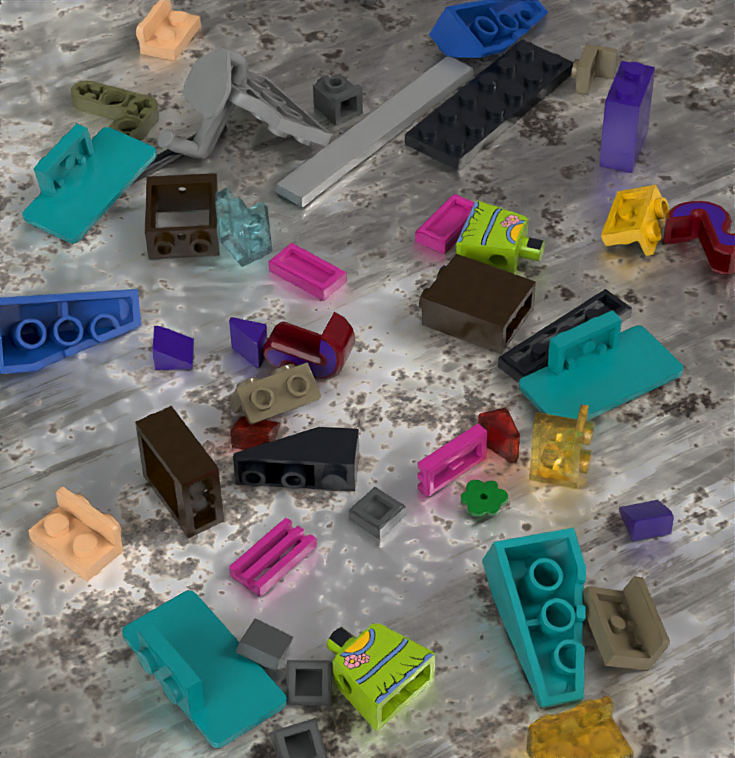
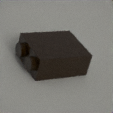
M455 254L447 266L443 265L440 268L436 280L431 287H426L420 296L419 308L422 309V325L502 354L534 309L536 281Z

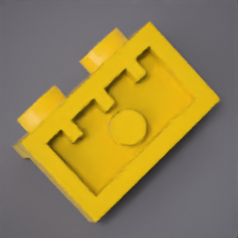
M656 184L617 191L601 233L605 246L627 245L639 241L645 256L654 254L657 243L661 239V231L666 220V213L669 211L668 202L664 197H661Z

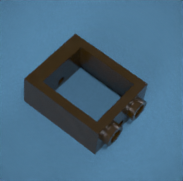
M217 173L147 177L145 237L148 259L220 255ZM184 187L186 190L182 191L179 188ZM209 209V225L158 228V212Z
M172 406L136 421L143 476L187 538H191L224 522L219 468Z

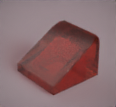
M505 407L480 413L478 415V424L487 430V448L508 462L516 463L517 459H519L520 434L509 411Z
M242 416L232 425L230 430L232 448L246 450L274 441L280 428V422L265 420L250 425L246 416Z

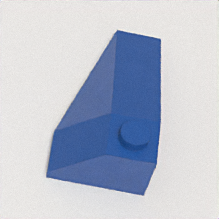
M479 0L446 7L429 33V36L446 56L481 58L503 53L543 20L549 12L539 0Z
M138 289L1 297L0 374L37 371L94 345L140 327L141 316Z

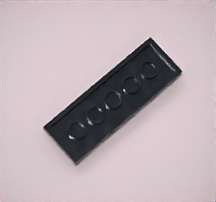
M520 40L405 133V145L459 171L569 78L574 62L538 47L531 42Z

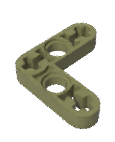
M88 80L80 81L71 88L72 102L75 109L112 119L114 121L109 125L110 128L142 141L159 120L158 102L151 96ZM114 102H121L120 104H117V105H108V104L114 103ZM124 129H135L130 132H122Z

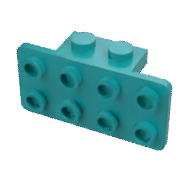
M76 124L33 168L41 193L23 211L24 221L71 244L79 242L157 157L155 147L110 127L102 128L91 139L88 128Z
M612 310L550 338L548 366L519 380V390L556 430L565 432L679 378L683 374V365L643 326H633L620 332L622 319Z
M192 590L182 592L127 624L122 629L124 641L137 655L144 670L149 675L153 674L162 685L168 699L182 709L211 746L215 748L224 747L283 710L287 705L285 693L258 663L236 653L239 641L196 592Z

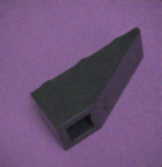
M316 427L233 454L235 485L355 491L360 456L359 429Z

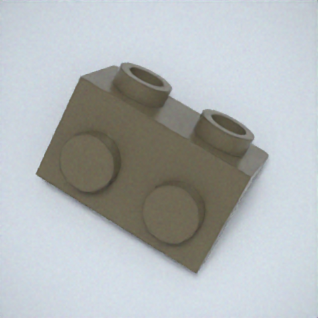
M307 362L296 367L293 364H288L274 370L271 373L272 375L259 380L258 377H252L238 383L229 402L234 414L244 411L248 423L254 425L319 401L321 393Z
M634 576L623 591L590 586L584 589L583 605H586L585 615L605 666L649 671L668 648L670 640L644 578Z

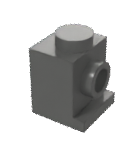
M337 74L332 77L324 75L313 85L314 107L335 126L363 114L362 87L359 84L354 86L344 76Z

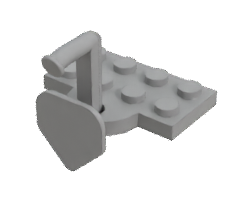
M220 47L195 61L184 84L183 93L185 100L204 117L193 141L179 138L174 135L172 130L166 129L158 136L157 144L161 148H167L179 154L196 159H204L211 154L235 105L252 112L251 114L259 120L267 122L269 124L268 130L283 138H286L288 134L292 135L296 140L308 146H311L313 142L327 146L332 134L268 77L248 71L247 61L241 53L226 47Z

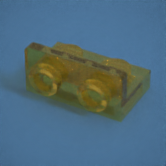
M581 404L577 419L536 412L533 423L529 480L577 489L580 473L588 474L592 450L585 449V445L591 446L595 422L588 421V405Z
M610 696L597 700H585L575 708L557 715L549 714L542 716L528 726L526 752L530 758H633L634 752L612 718L614 703Z

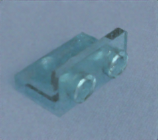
M228 188L215 193L219 241L240 266L244 267L272 252L268 208L264 202H260L247 209L244 201L241 198L236 199Z

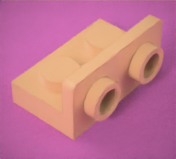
M159 0L151 7L148 15L137 26L136 38L139 40L140 53L176 61L201 27L200 16L184 11H174L171 8V0Z
M61 486L56 490L58 506L28 530L30 541L88 582L123 552L120 534L121 527L112 515L108 513L103 514L92 507L83 495L79 493L74 494Z

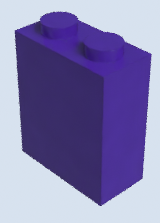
M621 61L605 100L600 167L633 173L648 133L655 67L643 65L639 62Z

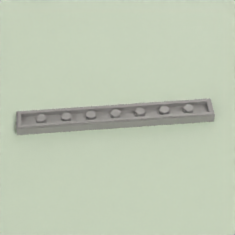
M447 55L276 184L277 194L304 207L472 78L473 67Z

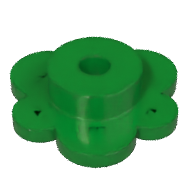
M471 480L466 485V492L461 494V502L467 505L468 512L473 516H482L486 513L496 515L500 512V506L508 502V493L503 489H498V484L495 481L489 480L484 483L480 480Z

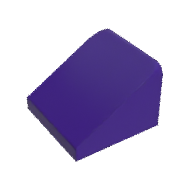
M231 317L229 320L231 347L254 367L260 368L265 360L262 348L268 339L267 324Z
M154 326L153 359L155 370L193 369L194 338L162 326Z
M659 500L619 507V513L632 542L672 533L674 516L671 510Z

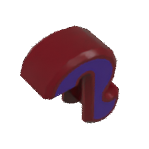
M690 201L673 206L666 213L663 240L665 244L689 242L692 239L698 238L712 271L720 274L735 273V233H730L731 216L722 206L708 201Z
M337 312L333 313L322 334L283 321L275 325L262 348V353L266 361L276 368L288 364L299 366L308 362L315 379L329 380L338 376L342 371L355 345V333L346 318Z

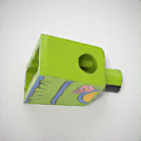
M476 200L456 243V254L515 274L521 258L541 261L545 240L527 237L528 219L526 216Z
M380 623L370 625L358 637H355L345 628L340 627L331 634L327 641V649L336 655L333 659V680L335 686L377 732L435 680V653Z

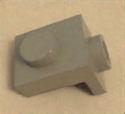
M586 44L580 60L575 59L572 67L571 78L576 79L575 93L588 95L595 76L609 79L615 77L618 58L617 49Z

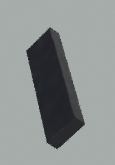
M604 289L499 356L498 367L519 383L521 378L548 366L550 338L612 310L622 319L621 323L631 317L632 307L607 289Z

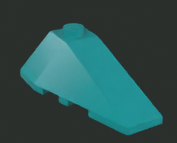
M574 528L493 542L482 559L494 603L540 709L582 701L584 699L585 669L583 621L585 620L586 605H583V588L586 582V565Z

